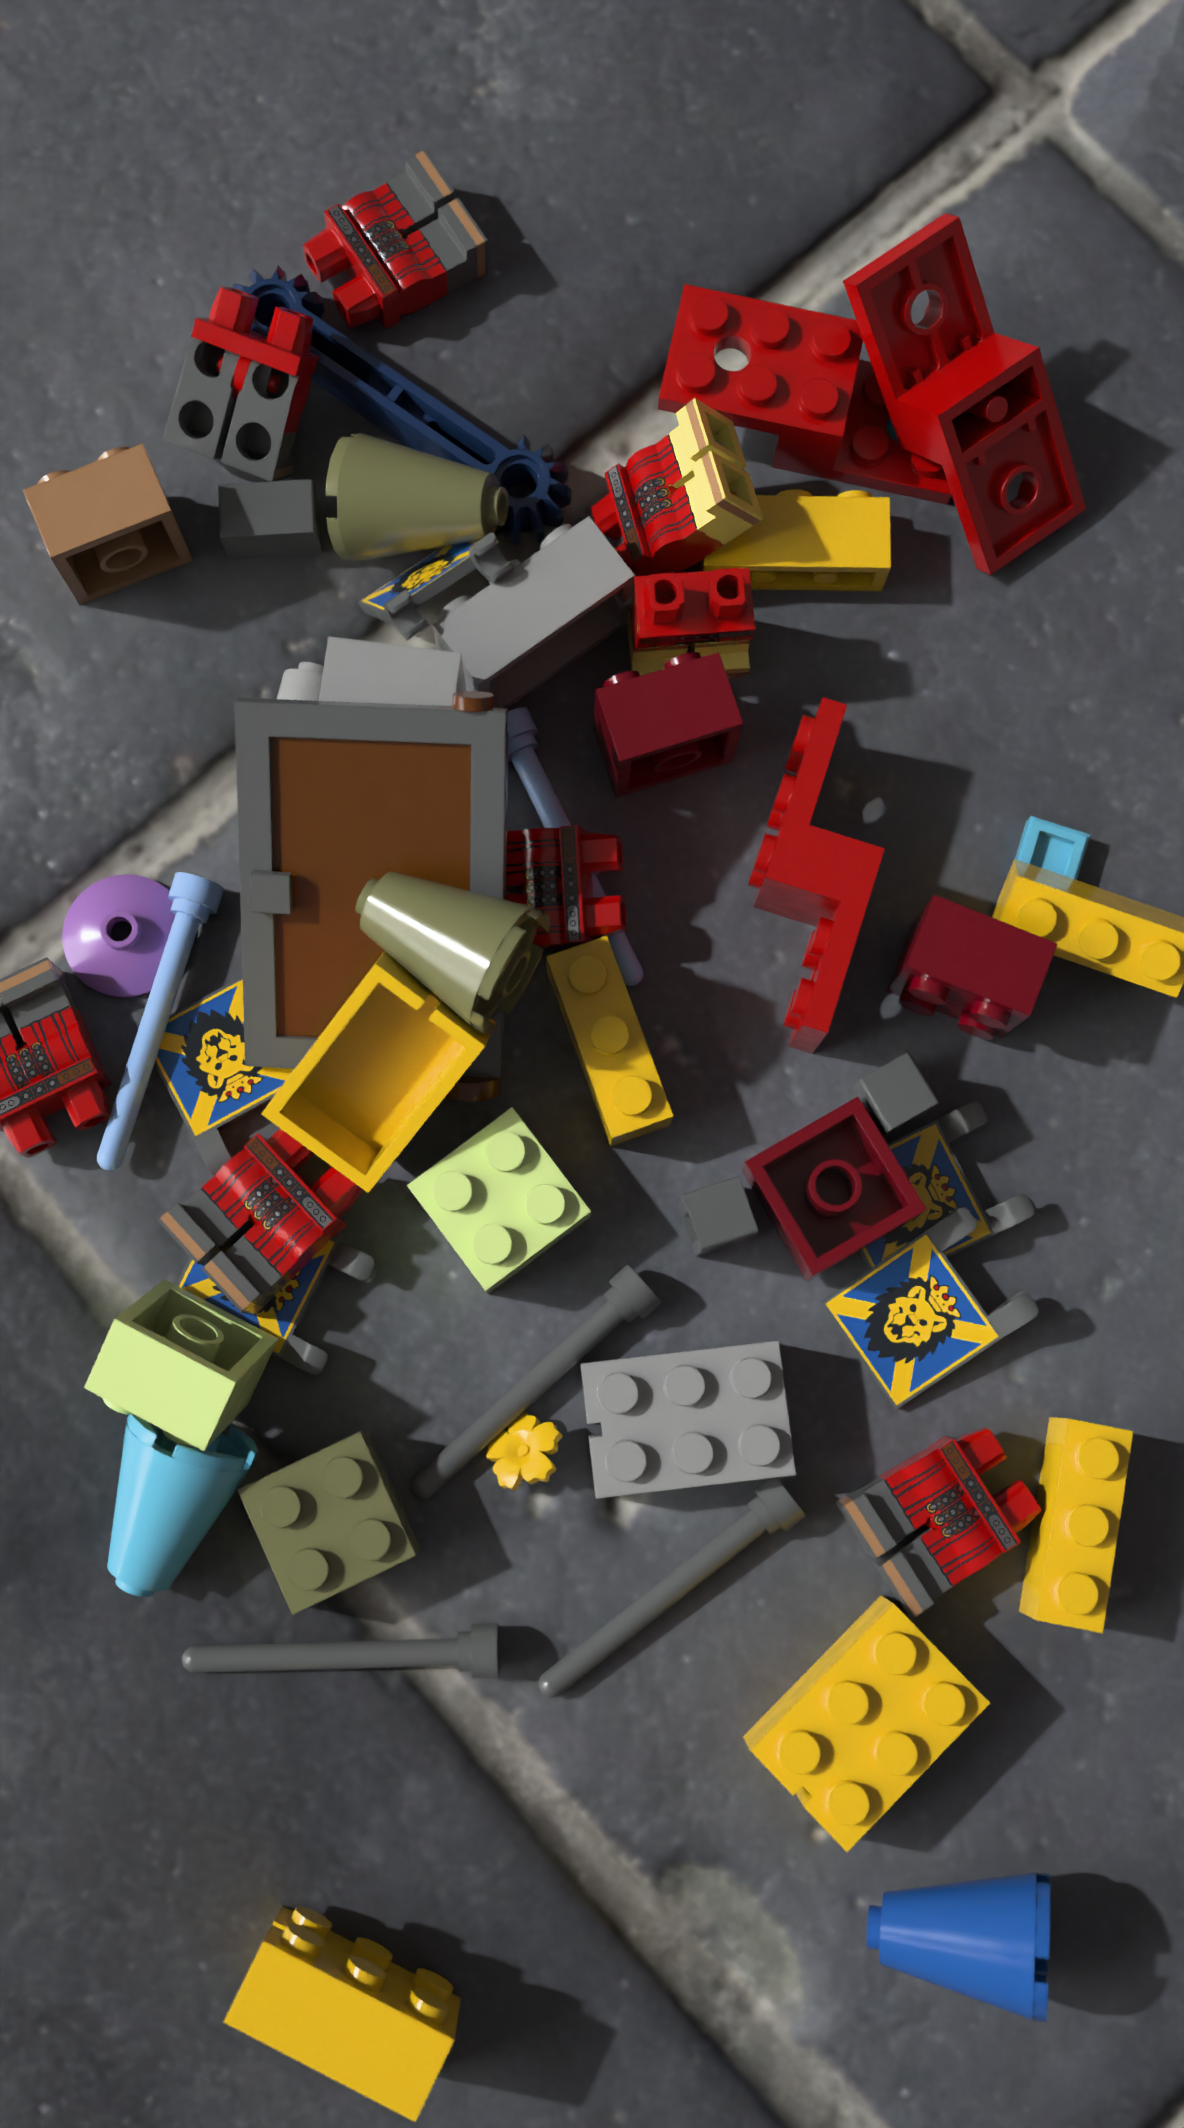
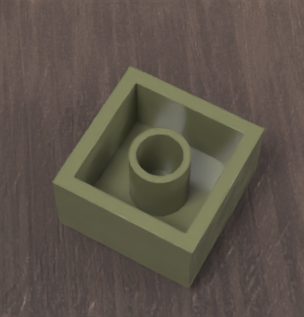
M368 1430L358 1432L237 1490L292 1615L416 1556L421 1550Z

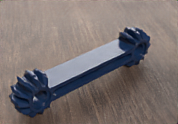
M278 265L269 279H263L262 275L253 269L250 276L252 282L250 287L233 283V288L259 298L251 330L268 337L270 327L264 326V324L273 318L275 307H284L314 318L311 344L308 352L318 355L319 359L315 374L311 375V381L403 445L495 474L499 487H505L506 490L518 484L531 487L534 492L528 497L513 498L508 495L507 519L503 526H497L494 533L495 536L505 529L509 530L510 543L516 547L521 541V533L529 532L532 538L540 543L545 538L544 524L555 528L562 525L564 522V512L561 508L568 507L571 504L572 489L564 484L568 480V468L565 462L552 463L553 449L550 448L549 443L532 452L530 451V440L524 435L518 442V449L510 450L321 320L320 318L323 317L325 312L323 300L318 295V292H310L309 283L302 273L287 281L285 271Z

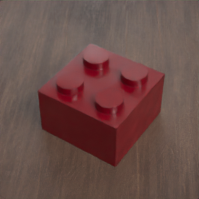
M699 652L681 654L666 662L664 669L645 675H640L639 671L634 670L622 672L610 677L604 682V687L595 690L593 730L616 798L733 762L743 721L719 652L701 657Z
M934 895L912 923L886 991L900 996L898 1003L912 1012L933 1016L935 1011L959 1020L957 1027L972 1036L986 1040H992L994 1035L1004 1037L1031 1015L1057 943Z
M858 1096L744 1162L742 1169L743 1175L807 1282L913 1221L927 1210Z

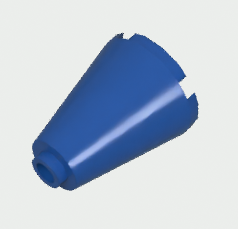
M1033 1872L883 1892L882 1906L869 1905L867 1948L879 1950L880 1965L1027 2019L1047 2022L1050 1874Z

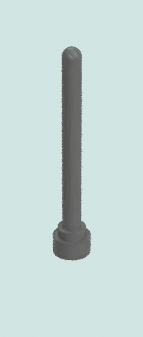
M628 1264L608 1281L612 1287L603 1295L607 1299L604 1304L412 1479L410 1488L416 1498L428 1499L433 1496L624 1319L629 1324L638 1315L644 1320L662 1303Z
M777 1477L768 1478L753 1490L757 1496L747 1503L751 1508L747 1513L542 1674L539 1679L540 1692L548 1698L558 1697L763 1533L768 1531L772 1536L780 1528L787 1532L803 1520L806 1515Z
M499 1623L472 1624L471 1631H459L458 1638L195 1645L185 1650L182 1656V1664L191 1673L458 1666L459 1672H471L472 1679L500 1678Z

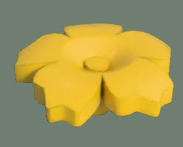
M523 1412L508 1426L509 1434L503 1430L487 1445L486 1457L490 1461L496 1462L493 1472L497 1475L499 1485L503 1489L510 1488L512 1491L518 1489L523 1478L529 1484H534L538 1481L549 1482L551 1474L556 1472V1467L545 1455L555 1454L558 1451V1442L563 1437L553 1422L540 1424V1420L535 1416Z

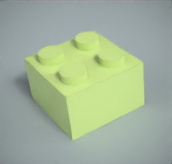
M513 1107L407 1185L487 1294L491 1293L589 1219L591 1215V1210Z
M164 1279L114 1319L84 1388L102 1397L104 1403L114 1411L126 1415H136L161 1428L164 1435L171 1441L184 1446H195L205 1451L248 1405L278 1338Z

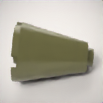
M363 433L351 434L352 437L343 436L337 441L330 458L325 496L337 497L338 518L326 517L333 548L342 560L361 562L477 541L490 532L495 533L497 526H503L506 522L508 514L507 490L505 487H499L495 474Z
M393 871L386 873L380 880L375 877L370 879L362 889L355 909L356 913L361 915L360 929L471 1027L484 1034L492 1033L498 1028L489 1021L496 1010L509 1015L528 986L544 950L533 944L537 927L549 933L551 924L549 914L536 907Z

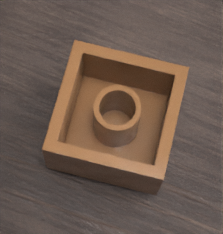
M143 443L131 448L117 447L104 452L97 461L72 471L58 470L42 477L37 485L23 490L48 554L79 605L193 561Z

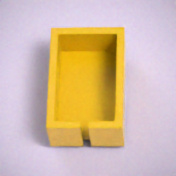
M384 951L288 1076L261 1115L369 1193L486 1046L491 1033L484 1034L471 1027ZM489 1019L490 1022L496 1024V1022L493 1019Z
M881 1595L765 1713L743 1738L749 1750L793 1796L797 1795L803 1807L848 1852L990 1702L894 1603Z
M282 1906L258 1950L224 2023L416 2122L454 2042L461 1998L452 1994L453 1986L440 1975L422 1968L417 1969L414 1974L392 1963V1954L380 1944L363 1937H358L355 1942H352L330 1931L332 1923L320 1913L303 1906H297L294 1911Z

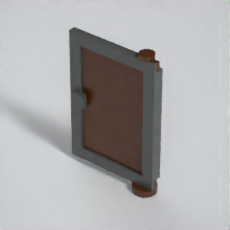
M482 691L453 693V706L238 698L234 701L245 1066L295 1068L382 955L384 950L361 931V915L357 914L355 910L358 897L370 879L375 877L380 880L386 873L393 871L506 900L508 708H494V694ZM496 1010L491 1016V1019L496 1022L495 1025L498 1028L491 1033L486 1046L445 1098L456 1101L476 1102L489 1100L500 1095L502 1091L504 1045L503 1012Z

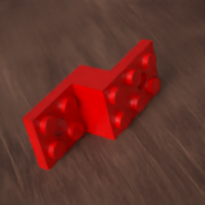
M944 213L843 280L900 447L942 465L977 569L992 575L1086 510L1040 348L994 332L960 217ZM926 290L929 304L923 319L914 324L911 317L912 304L915 298ZM1022 473L1023 481L1020 484L1018 496L1008 502V487L1013 478Z
M684 284L658 398V410L677 413L691 400L696 398L732 420L734 426L778 435L771 468L948 505L952 496L941 464L901 448L899 442L894 441L888 435L886 425L890 415L870 361L859 359L863 338L856 320ZM727 348L736 349L747 357L749 363L741 370L728 371L720 367L714 357L721 350Z
M822 697L815 718L804 714L802 716L784 769L796 774L792 776L784 773L766 825L767 828L776 830L777 834L774 836L765 833L748 882L749 886L759 889L754 908L816 927L815 931L811 933L801 967L812 970L809 979L801 977L797 990L793 991L783 1021V1026L793 1029L788 1046L811 1054L828 1034L885 848L810 825L847 708V704Z

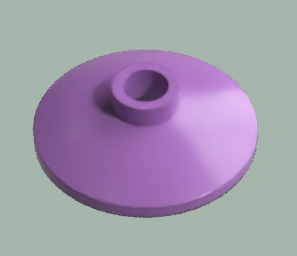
M130 874L107 877L85 889L71 905L65 918L62 933L64 953L75 975L88 987L106 996L135 998L149 994L175 915L170 912L173 901L168 899L170 891L152 879ZM121 921L131 923L132 930L127 939L123 941L112 940L111 930L116 923Z

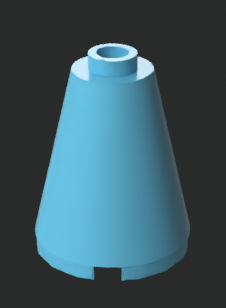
M128 1415L107 1564L109 1572L116 1577L115 1583L120 1589L135 1596L149 1597L153 1595L154 1591H165L171 1587L252 1468L258 1454V1449L255 1442L248 1435L231 1425L227 1436L221 1433L203 1451L195 1446L177 1444L167 1438L161 1428L136 1415Z

